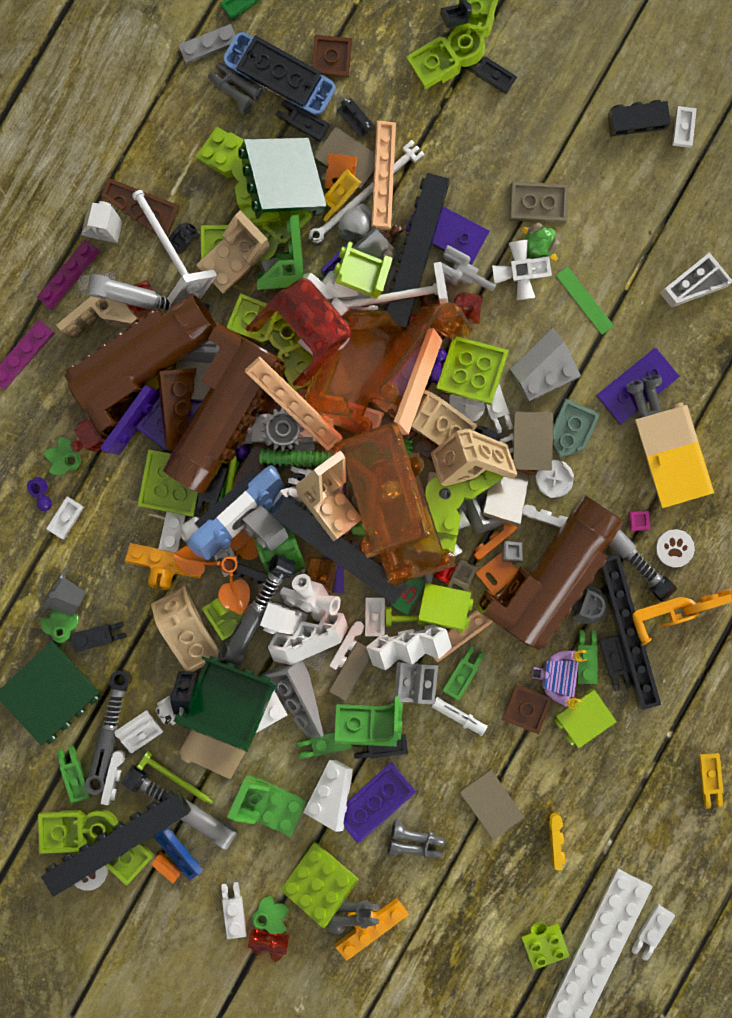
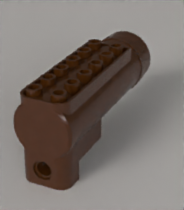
M193 293L172 305L163 314L158 310L151 311L142 321L133 323L129 330L117 334L113 341L101 345L97 352L85 356L81 363L69 367L65 374L69 390L80 407L87 413L99 435L108 437L120 421L119 415L130 407L145 386L144 384L158 375L157 371H165L191 352L201 348L209 341L208 338L217 324L204 304Z
M222 324L216 325L208 340L220 346L219 351L201 380L210 389L163 468V472L201 494H205L213 478L218 474L222 463L228 464L229 461L231 462L235 458L237 447L244 442L248 428L254 425L256 421L255 416L266 404L265 399L268 394L245 373V369L260 356L280 377L286 370L283 360Z
M584 495L569 514L564 525L533 569L529 572L520 566L499 597L485 590L477 603V609L482 615L500 625L526 645L537 650L544 649L548 645L551 635L560 628L561 621L571 613L573 604L581 599L583 590L593 582L594 575L598 569L605 565L608 556L603 552L612 543L624 521L590 497Z

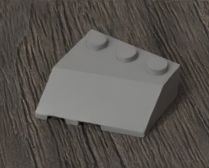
M554 328L510 369L526 403L556 390L581 376L564 340Z

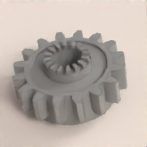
M281 408L280 412L274 409L273 415L269 413L266 415L269 420H263L262 423L266 427L261 428V432H266L262 438L269 440L268 446L274 444V450L281 447V451L284 452L285 447L292 450V444L296 446L299 444L296 439L303 438L299 433L303 432L304 428L300 427V424L285 412L283 408ZM285 425L288 432L280 434L277 430L278 426Z

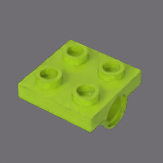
M216 598L202 608L222 641L232 635L244 612L237 614L225 608L220 603L219 598Z
M542 922L536 923L531 927V934L522 937L533 970L570 957L558 923L550 927Z

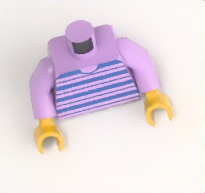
M586 650L577 652L560 651L551 655L549 660H545L544 668L533 667L532 678L542 680L541 687L545 689V693L555 702L569 706L572 710H579L574 707L575 701L581 702L580 699L574 698L578 663L587 660L581 659L580 654L587 653Z

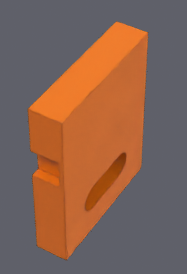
M328 153L325 188L330 189L334 185L333 179L339 178L346 169L355 176L357 156Z
M501 551L475 574L488 590L495 595L510 582L517 569L511 562L502 561ZM487 572L496 580V585H492L485 576Z
M161 851L151 863L172 884L182 872Z

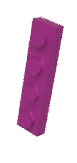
M84 240L36 298L52 310L100 251L87 240Z
M40 320L36 322L0 363V387L3 390L8 388L55 334Z

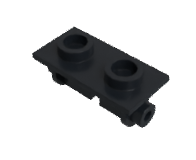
M345 98L341 102L342 106L337 109L338 113L360 138L364 137L375 127L352 98L349 100Z

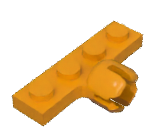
M130 543L125 562L150 568L151 571L148 578L150 587L157 589L159 585L161 590H168L175 574L190 576L177 566L173 556L175 552ZM199 575V576H190V577H194V578H199V579H201V576H202V575Z
M396 898L378 912H371V918L379 919V924L369 926L366 929L354 926L355 928L335 943V948L347 961L406 918L409 913L398 898ZM348 912V916H356L357 914L356 912Z

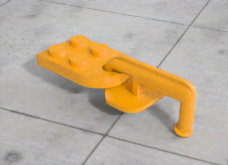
M725 589L717 592V594L700 597V601L696 603L692 599L678 597L635 611L632 617L637 634L642 642L641 645H645L652 640L647 635L643 623L644 620L668 613L670 621L659 624L660 627L691 620L700 616L699 612L732 602V589ZM682 608L684 615L687 616L682 617L681 613L675 615L674 610Z

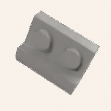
M397 662L394 701L395 696H399V702L435 704L438 665Z

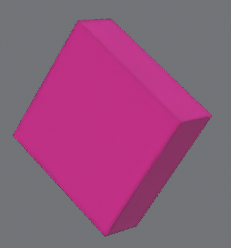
M649 510L628 512L630 531L650 530Z

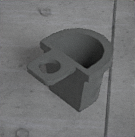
M64 568L52 585L41 608L44 610L49 608L73 616L84 597L85 591L64 578L67 571Z
M587 585L583 590L581 599L572 606V609L575 610L572 620L591 624L603 618L607 610V601L602 591L594 586Z

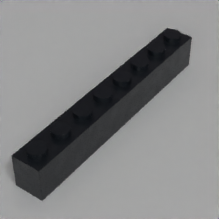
M427 173L426 178H422L419 188L422 192L420 197L417 196L414 208L417 209L415 215L410 217V233L405 235L403 244L406 247L404 252H400L398 263L401 264L399 271L395 270L393 276L395 285L393 289L390 288L389 293L420 287L449 188V178ZM417 296L390 301L382 314L385 324L407 330Z
M291 495L288 497L280 496L269 511V515L394 604L407 586L402 582L404 579L396 572L392 575L387 571L389 569L387 565L381 561L378 564L373 561L374 556L366 550L364 553L359 551L358 548L360 546L351 539L349 542L344 540V534L333 541L306 506L303 509L297 505L299 501Z
M610 555L606 558L605 565L599 571L628 666V674L638 708L645 710L661 705L645 645H641L642 642L632 616L635 609L620 555Z
M173 790L163 796L164 800L159 803L157 801L150 803L146 806L147 810L143 813L137 811L129 817L130 821L125 824L123 821L112 827V832L108 834L106 831L95 838L97 841L91 845L87 842L78 848V853L73 855L71 852L62 858L63 862L56 865V863H53L45 868L46 872L41 878L53 897L188 815L191 808L180 790L175 793Z

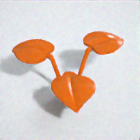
M242 529L230 540V547L236 553L233 557H226L221 562H208L206 559L196 556L187 545L174 553L173 556L177 566L190 576L202 575L205 571V565L220 566L224 573L229 574L230 582L223 584L219 589L218 598L220 603L237 614H242L246 610L250 600V588L243 579L233 582V571L237 568L236 559L238 555L245 560L255 559L259 555L253 536L250 537Z

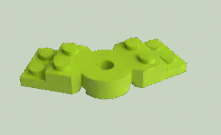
M467 0L472 8L467 24L453 27L454 30L448 39L438 37L406 56L407 61L425 89L439 81H442V83L448 81L460 73L461 66H472L482 59L485 53L484 38L490 35L498 0Z
M216 127L196 155V159L226 178L235 177L238 182L235 186L237 204L242 213L255 226L281 220L280 212H263L260 218L256 219L255 212L251 208V196L247 192V180L242 172V160L238 157V149L244 140L231 132L227 133L221 128Z
M308 211L280 212L281 220L256 226L268 239L270 246L269 251L261 260L273 259L278 253L279 246H287L289 244V238H292V235L287 233V219L291 218V213H299L300 230L312 218V215ZM228 225L201 226V260L224 239L223 233Z
M240 293L227 328L257 344L265 345L270 343L279 352L277 357L285 362L286 370L284 376L295 391L328 378L318 353L316 352L313 356L298 343L306 333L305 324L300 317L292 313L279 315L276 307ZM288 329L292 331V335L284 337L282 332Z
M485 470L474 479L448 486L441 485L438 476L431 479L425 491V500L428 506L423 508L421 512L415 549L454 556L461 515L457 510L463 503V500H473L504 477ZM447 490L450 493V497L442 499L439 492Z
M96 809L87 815L81 810L39 813V854L79 852L78 848L89 842L91 845L97 841L95 838L100 834L95 832V826H100L103 832L106 831L108 834L113 831L112 827L119 823L118 819L112 812L105 809ZM140 843L105 866L127 886L154 857V854Z

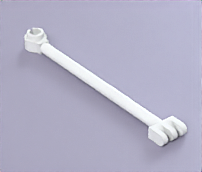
M413 140L402 148L405 155L394 163V173L409 160L416 164L425 155L423 152H420L417 156L415 155L420 149L418 146L412 150L410 149L415 144ZM373 182L322 227L312 229L309 233L310 241L312 240V243L315 245L321 244L324 240V235L340 221L341 217L348 210L360 204L373 193ZM314 233L320 234L318 238H313Z

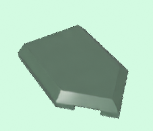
M565 399L553 425V443L559 459L586 448L599 419V413Z

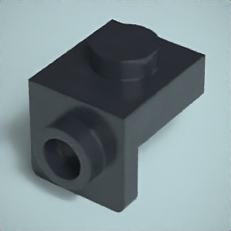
M459 0L457 5L441 8L440 15L447 28L468 23L472 8L467 0Z

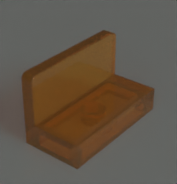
M309 557L305 574L310 577L311 581L322 584L328 595L331 596L337 563L326 557Z

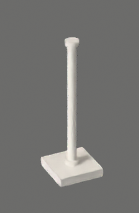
M138 190L134 192L132 197L138 201L181 275L180 280L167 298L171 305L176 304L192 293L199 299L202 298L217 277L214 269L189 274L146 202L143 191Z
M441 262L434 263L437 283H433V286L382 294L377 299L365 297L342 301L347 308L435 293V295L439 296L442 314L450 312ZM326 302L327 309L330 306L331 302Z

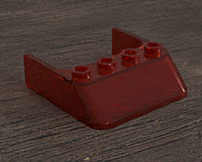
M301 278L278 292L246 327L247 332H258L278 311L311 349L313 360L292 383L295 387L304 386L351 335V327L312 281L307 278Z

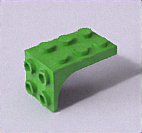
M395 696V701L385 706L336 704L334 744L396 747L397 740H401L403 702H399V696Z

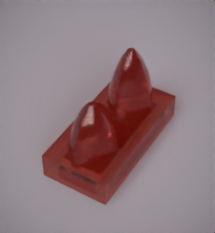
M251 929L248 948H251L256 956L264 951H268L272 960L276 963L287 953L289 935L270 934L266 931Z

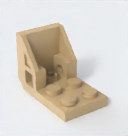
M241 210L233 217L223 233L224 239L196 264L201 271L214 269L217 277L212 283L222 294L259 262L270 249L268 239Z
M91 296L56 326L70 338L71 336L78 335L82 331L81 328L94 322L97 315L104 319L108 325L128 329L133 323L140 321L125 303Z
M424 390L411 429L439 446L455 432L464 429L474 431L477 425L440 397ZM404 393L402 394L401 398L399 399L396 406L389 415L394 419L396 417Z
M470 429L455 432L431 452L439 483L444 486L474 479L485 470L510 479L517 476L507 444Z
M341 451L318 466L296 484L298 496L333 541L362 520L361 516L339 489L346 482L345 456Z
M185 586L151 604L155 622L161 635L185 671H195L203 667L205 661L201 659L202 656L218 658L219 649L204 627L196 606Z

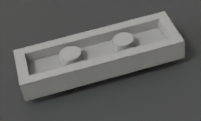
M229 24L181 43L179 48L187 65L227 49L236 35L232 25Z

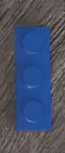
M166 827L153 835L155 840L189 881L203 871L198 861L189 854L187 848L180 843L171 829Z

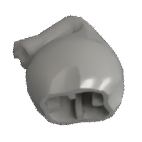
M365 204L354 206L341 217L338 228L342 239L358 243L372 230V211Z

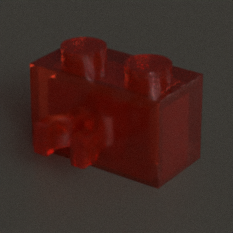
M85 419L78 423V427L74 429L79 439L71 443L70 447L74 452H78L83 448L96 452L101 448L107 437L99 435L92 421Z

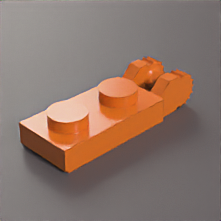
M505 523L502 532L496 531L489 537L490 542L486 545L481 543L474 549L476 553L473 557L477 561L483 559L517 530V526Z

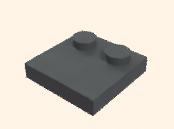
M376 227L352 247L380 260L385 255L392 258L391 263L400 255Z

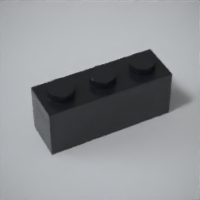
M653 100L647 104L636 102L631 104V106L619 104L613 106L607 114L610 137L666 130L671 124L668 101Z

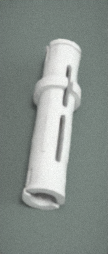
M436 697L435 704L431 706V708L462 724L463 728H468L480 736H483L488 725L474 719L473 715H467L439 697Z

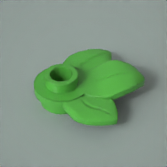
M64 437L58 438V448H51L44 452L46 458L53 464L49 472L54 475H63L68 470H76L81 465V457L75 452L74 444ZM72 457L75 459L74 464L69 463V459Z
M52 610L50 618L43 617L40 620L44 633L51 635L52 639L57 643L66 642L70 638L71 632L77 628L79 623L78 614L68 616ZM63 630V634L58 636V632Z
M272 896L265 897L260 901L258 910L253 914L252 923L257 929H266L270 934H281L287 930L282 919L287 915L289 907L283 903L274 904ZM264 916L266 920L261 922L258 918Z

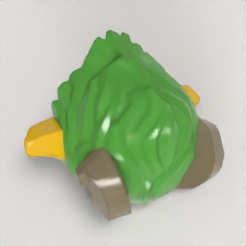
M536 223L532 227L522 228L526 235L525 240H528L526 259L549 256L553 261L558 260L556 249L559 245V240L556 237L555 230L546 228L541 223Z

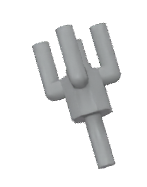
M449 245L447 246L442 258L453 263L455 266L451 268L442 263L445 280L453 285H457L461 281L469 286L473 281L493 292L496 284L477 275L479 269L469 264L470 257Z

